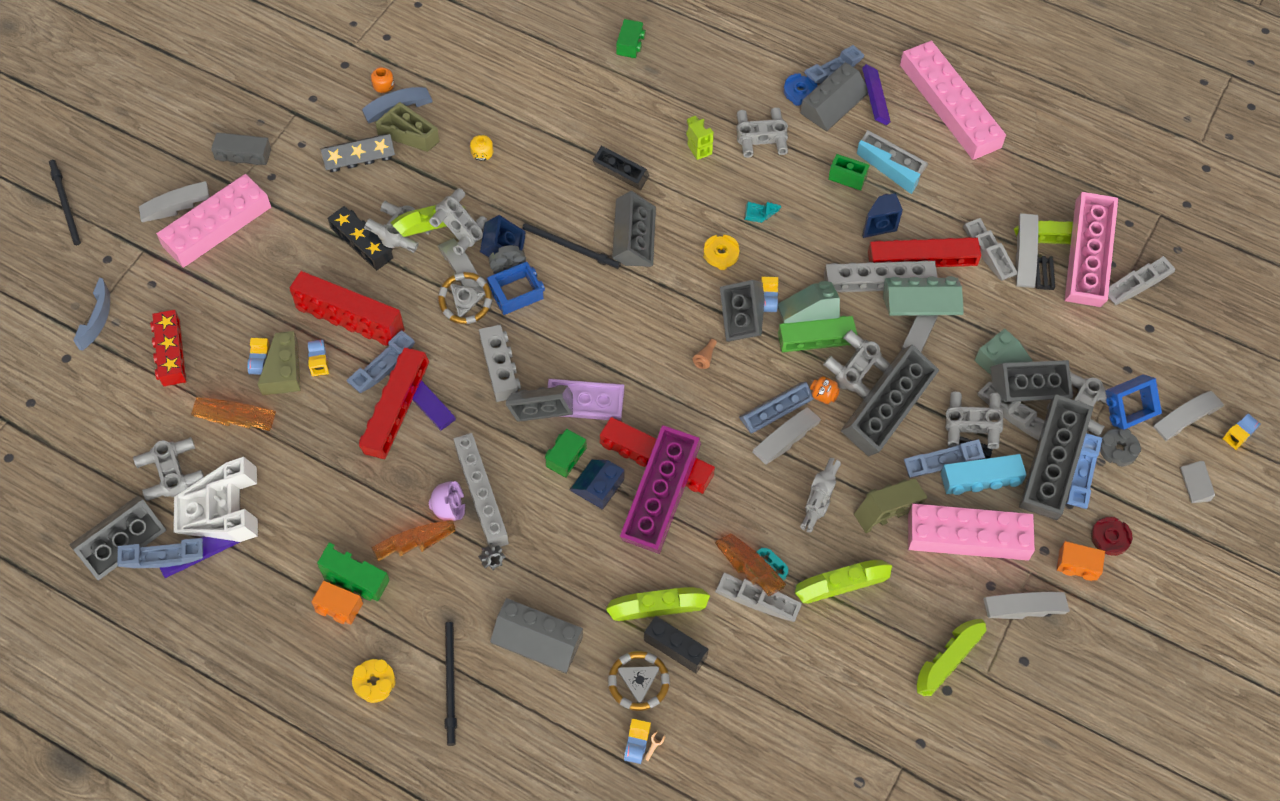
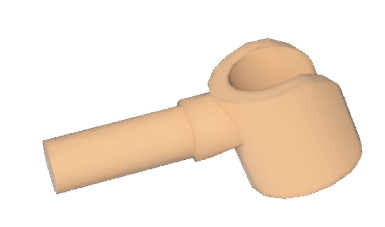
M658 730L651 737L652 743L644 757L647 761H649L657 746L661 745L666 738L664 735L662 740L658 741L655 738Z

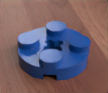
M797 73L786 79L783 92L786 98L792 101L794 105L800 106L802 105V100L817 88L818 85L808 76H801L800 73Z

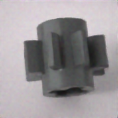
M490 543L489 546L481 548L482 553L478 558L483 561L482 565L485 569L490 566L492 570H495L496 567L502 566V561L506 556L501 553L503 549L499 545L494 547Z

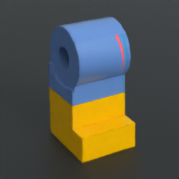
M761 277L765 298L764 312H777L778 277Z
M251 338V350L247 365L248 373L261 375L270 349V343L267 338Z
M324 340L309 341L308 363L312 376L329 374ZM318 367H324V368L321 369V370H316V369H315V368H318Z
M1247 414L1241 421L1229 429L1223 440L1237 450L1261 424L1250 414ZM1231 435H1233L1239 442L1233 441L1231 439Z
M637 719L631 720L624 761L637 764L642 763L651 728L650 722Z

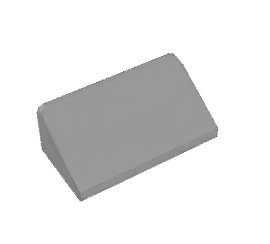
M1199 461L1180 468L1191 503L1211 501L1215 493L1205 462Z

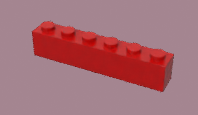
M970 237L870 242L868 249L869 262H920L926 260L935 261L936 267L978 266L982 256L978 238Z
M404 347L402 353L399 354L397 364L390 373V379L382 390L380 401L375 405L373 416L367 422V429L364 435L360 437L359 447L365 455L386 459L429 364L425 352Z
M613 417L609 419L600 434V444L605 449L618 452L623 458H630L642 467L647 466L657 440ZM696 458L686 486L693 492L704 494L714 476L715 467Z

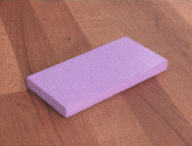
M548 380V388L556 387L557 385H568L573 394V415L561 417L609 420L613 417L621 421L624 397L623 384Z

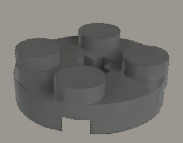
M513 245L501 247L498 249V253L494 255L493 252L489 256L490 268L494 274L526 262L524 250L522 249L521 251L518 246Z
M1112 429L1106 432L1102 438L1101 455L1109 463L1118 464L1117 466L1122 467L1132 464L1141 452L1138 439L1129 429ZM1118 444L1122 445L1124 451L1117 449L1116 446Z

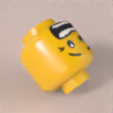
M478 135L471 140L470 149L473 158L478 161H486L492 157L493 142L488 136Z

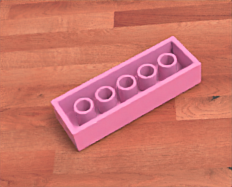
M244 174L156 234L162 247L184 268L269 210L271 205L267 194Z
M1082 192L1076 199L1064 301L1102 307L1108 301L1118 198Z
M912 504L908 513V550L1029 561L1035 551L1033 514Z

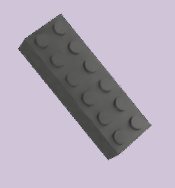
M910 345L904 348L841 429V432L868 457L880 452L939 372V369L915 346Z
M1055 394L1049 404L1019 508L1054 520H1058L1063 515L1093 412V406Z

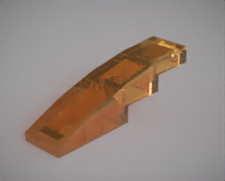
M196 397L191 416L230 426L231 423L248 429L253 426L270 431L276 411L239 402Z
M448 520L412 528L394 535L371 548L378 561L395 551L400 557L415 547H418L423 552L456 531L454 522Z
M729 534L715 542L739 574L744 572L753 585L758 583L768 597L784 589L786 586L781 577L758 553L733 534Z

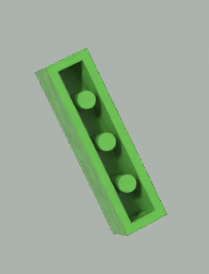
M853 316L779 324L778 338L781 352L851 345L843 337L849 330L857 334Z

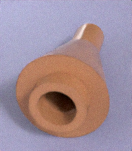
M710 339L707 346L693 357L696 367L700 369L709 368L713 349L717 344L716 340Z

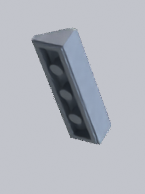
M801 382L739 416L750 434L814 398L807 382Z

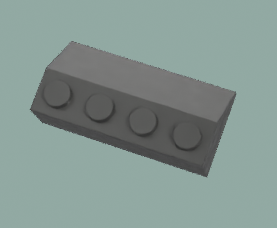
M846 62L842 64L802 100L800 114L827 132L868 95L866 83L860 72Z
M629 191L616 199L612 258L625 266L651 267L654 260L656 206L633 191Z
M1069 360L1002 363L990 367L992 386L1005 402L1052 400L1055 394L1069 399L1073 398Z
M137 495L69 545L99 581L118 567V546L139 544L140 547H145L167 530L145 501Z
M506 598L497 616L490 643L567 674L583 639V628Z

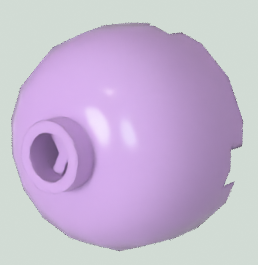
M448 481L439 484L431 494L429 508L441 520L456 521L462 519L465 514V504L461 505V498L464 497V494L458 482Z

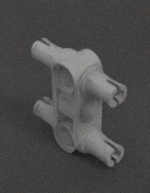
M780 108L771 109L772 120L748 122L745 110L737 112V141L742 145L744 157H752L754 153L752 145L776 143L779 155L788 153L786 142L788 139V125L782 119Z
M460 188L455 190L451 196H446L442 202L436 205V213L429 220L430 224L434 227H438L444 222L458 238L459 242L453 247V251L457 255L463 254L468 247H472L476 241L483 237L482 230L484 229L485 222L488 221L484 216H480L476 221L473 220L459 203L465 196V192Z
M384 201L380 211L392 216L389 222L382 225L369 218L365 224L364 229L378 235L382 240V244L388 248L400 246L414 253L419 242L408 237H403L390 223L398 216L415 210L411 206L397 207Z
M849 330L843 339L849 342L856 352L845 366H842L832 356H829L823 365L835 374L840 388L854 391L861 398L865 399L871 390L862 383L861 379L872 365H875L884 373L890 366V363L881 356L880 347L877 343L863 340L852 330Z
M1070 371L1071 384L1079 391L1074 399L1075 401L1094 406L1096 401L1099 402V400L1106 403V388H1104L1101 380L1098 378L1084 379ZM1090 419L1087 431L1099 437L1105 426Z
M956 391L951 392L950 407L946 410L945 426L948 431V446L954 447L959 445L960 432L988 433V448L998 449L1000 433L1003 430V411L1001 409V396L999 393H991L989 395V408L961 407L962 394Z
M191 437L175 443L174 441H158L149 452L133 457L137 468L151 463H155L161 482L158 485L142 490L146 501L161 496L175 497L204 477L202 470L187 475L182 474L177 456L186 451L196 449Z
M829 458L824 471L817 473L812 483L809 499L805 506L806 516L800 525L802 530H805L808 525L806 532H812L817 519L824 517L830 504L831 494L836 484L835 474L841 465L839 460H836L833 465L835 458Z

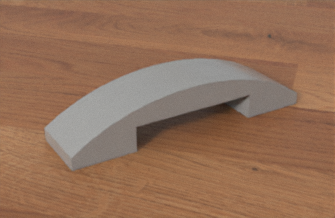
M454 238L437 245L455 274L460 272L477 274L465 252L457 255L453 251V247L458 243ZM472 279L460 280L461 286L484 291Z
M1212 391L1206 392L1168 414L1156 423L1153 428L1167 441L1205 415H1210L1219 410L1224 404Z

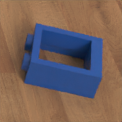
M528 262L487 277L492 296L503 315L544 299V285L542 281L537 280V273L534 267H530ZM526 277L533 290L507 300L501 287Z
M1143 374L1105 390L1106 403L1110 412L1109 419L1115 427L1124 430L1162 413L1156 378ZM1140 390L1143 409L1126 416L1122 397Z

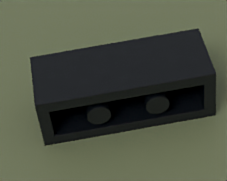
M603 146L599 148L592 160L596 168L639 190L642 189L649 177L646 168Z
M657 616L654 617L644 632V641L695 674H697L708 657L709 649Z

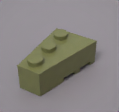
M401 102L397 103L375 122L378 136L390 133L392 141L426 152L440 142L438 128Z
M294 331L280 332L274 335L258 381V387L262 396L301 391L299 346Z
M915 478L908 481L904 479L896 485L892 486L889 484L880 490L873 489L868 492L866 499L856 510L854 516L864 532L868 533L878 523L883 526L888 523L887 519L893 516L900 518L908 514L912 504H923L928 497Z

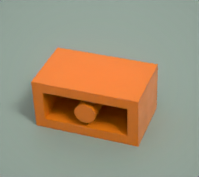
M1065 541L1059 550L1057 571L1063 572V574L1068 576L1076 575L1083 577L1085 580L1097 581L1103 573L1105 551Z
M324 580L311 601L316 613L322 616H332L336 622L341 624L346 622L350 625L363 605L359 595Z

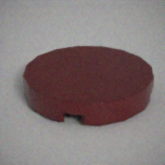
M1115 517L1099 519L1091 531V539L1095 547L1111 556L1125 553L1133 540L1132 531L1129 526Z

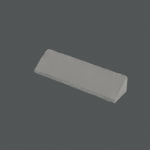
M867 130L862 138V141L892 154V161L920 173V175L928 166L926 161Z

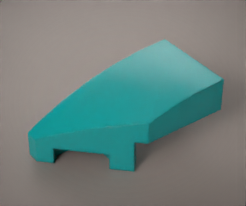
M747 202L744 220L762 223L780 211L781 205L767 202L764 206Z

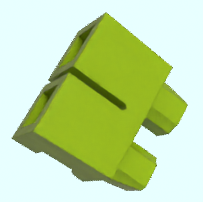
M697 116L688 118L686 135L691 152L697 160L712 155L714 132L711 128H704V119L699 120Z

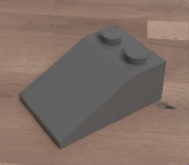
M750 280L721 286L720 293L726 342L761 336L765 304L763 282Z

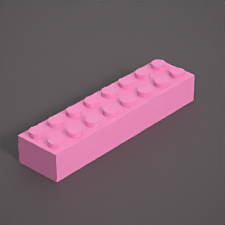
M932 40L903 51L900 66L972 160L1002 148L1006 134Z

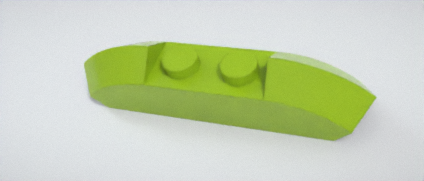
M436 205L406 212L390 222L403 237L447 226L444 222L438 227L430 224V218L436 213Z
M1038 220V243L1071 244L1073 222ZM1019 225L1014 228L1016 237L1019 233Z
M870 560L822 573L798 583L795 594L803 603L808 604L878 584L890 578L892 565L883 560Z
M694 587L635 593L611 600L606 610L615 621L700 611L706 608L710 595L703 589Z
M983 619L970 620L958 626L952 632L955 639L952 637L945 646L947 650L943 654L939 652L932 662H925L917 680L918 694L932 696L985 634L986 624Z

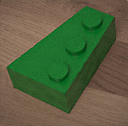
M329 542L317 562L324 581L342 586L343 589L352 593H359L362 598L368 601L372 599L379 601L390 581L387 572L366 561L361 563L352 559V554L347 551L345 555L334 549L335 545Z

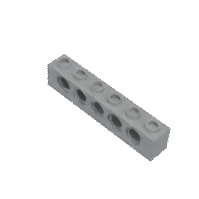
M926 260L920 262L826 264L824 271V281L832 282L837 292L883 291L885 278L937 277L935 261Z
M470 433L453 438L488 546L490 543L494 547L508 545L507 532L473 434Z

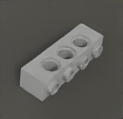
M501 325L479 329L480 340L496 402L507 400L511 393L518 392L521 389L519 378L515 379L514 376L517 373L515 363L510 361V358L513 357L511 347L506 346V342H508L507 332L502 331Z

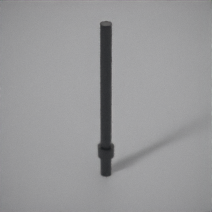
M50 160V175L55 182L73 244L80 245L81 241L62 183L63 176L61 170L58 169L55 160Z
M523 224V230L595 259L604 266L607 264L616 269L620 268L621 262L609 258V255L599 254L530 224Z
M446 622L447 718L444 719V727L447 729V745L454 746L456 745L455 729H457V718H455L453 622Z

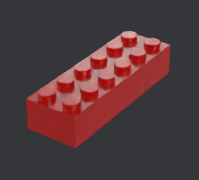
M300 271L289 287L295 306L300 312L310 313L317 319H325L335 326L339 325L350 332L362 334L367 339L377 340L382 345H389L388 342L401 330L403 332L405 330L399 309L303 271Z

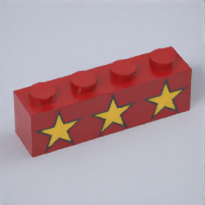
M176 310L153 313V321L150 322L155 336L152 337V344L156 348V353H153L154 362L158 368L155 369L156 379L161 381L163 387L185 383L186 373L179 316Z

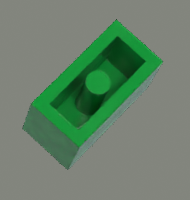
M624 19L616 43V55L636 58L637 53L641 52V40L645 39L646 30L643 29V22Z
M836 154L830 167L828 180L861 191L867 179L870 165Z
M566 429L563 434H559L555 446L547 451L545 455L546 467L567 478L587 449L586 439Z

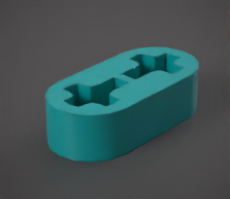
M761 548L756 552L755 562L757 566L772 580L782 582L787 578L788 566L768 548ZM761 555H762L763 557L767 555V556H768V561H767V560H763V561H762V560H761ZM776 569H782V574H775Z

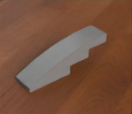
M204 181L167 192L140 205L141 222L178 215V210L193 208V203L207 200L210 198L207 182Z
M1020 213L1018 217L1019 233L1017 235L1016 271L1018 273L1016 275V287L1035 288L1038 255V215Z
M981 218L964 224L963 228L968 237L978 238L981 257L1001 281L1018 274L1002 243H997L991 230L987 231Z
M1163 256L1151 265L1148 263L1138 271H1132L1111 285L1108 298L1114 305L1126 301L1174 273L1175 268Z
M917 315L901 350L913 345L922 352L938 315Z
M989 381L978 392V396L989 405V395L998 392L992 386V382ZM1001 397L1003 417L1039 441L1044 420L1037 417L1036 411L1021 404V401L1005 402Z
M807 407L776 429L754 448L752 452L767 465L790 450L791 446L802 439L807 431L817 426L821 419Z
M725 572L715 590L716 593L735 602L791 622H795L802 603L766 585L761 587L746 579L741 581Z
M1065 592L1017 593L985 597L983 599L988 618L1023 619L1026 616L1044 617L1047 614H1066L1070 611Z

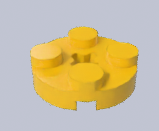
M714 235L705 242L703 257L710 265L720 270H725L737 262L740 251L739 244L729 235H723V237ZM718 249H719V250H723V249H724V250H725V253H719V252H718Z
M371 659L354 669L352 686L358 697L370 703L380 702L390 695L389 693L392 691V688L394 689L395 675L386 661ZM373 676H375L376 678L379 677V680L376 681V685L368 683V680H370Z

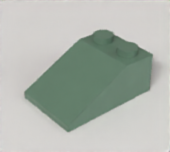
M821 281L778 303L777 308L784 324L840 318V297L832 282Z
M1005 328L979 349L974 360L990 375V367L994 365L1033 362L1019 340Z

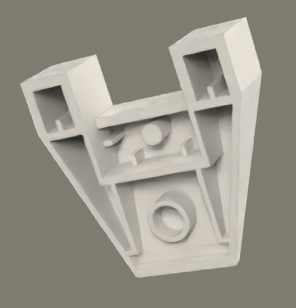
M245 457L226 462L174 497V532L177 534L205 536L237 542L257 537L258 519L247 510H240V489L257 484V467Z

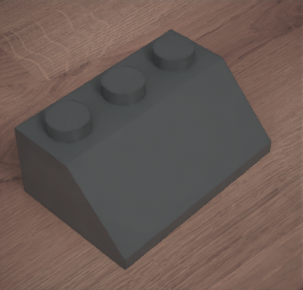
M557 385L552 388L541 387L537 390L529 391L520 390L519 392L511 393L506 400V406L517 422L573 415V394L568 385Z

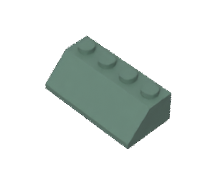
M915 276L910 278H885L883 300L889 316L963 315L964 313L962 285L958 278L953 276L946 278L934 276L928 278H918Z

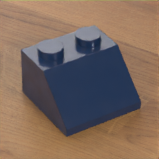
M896 193L884 194L877 198L867 214L862 234L863 238L897 231L903 209Z
M497 215L485 222L480 252L489 257L493 252L494 255L498 253L499 248L510 245L518 246L519 250L522 251L526 232L504 217Z
M592 459L572 485L570 491L603 510L623 483L624 469L609 460Z

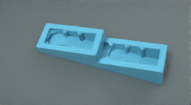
M862 140L859 142L857 155L910 194L913 193L918 185L920 173L892 161V154Z

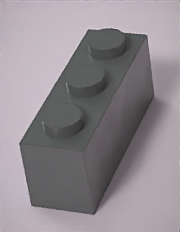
M216 133L211 150L215 160L267 165L271 146L269 139L265 137Z

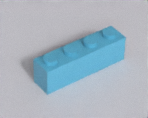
M1020 454L946 464L940 473L946 494L959 495L966 491L979 492L987 488L999 489L1002 486L1008 485L1016 487L1023 483L1027 475Z

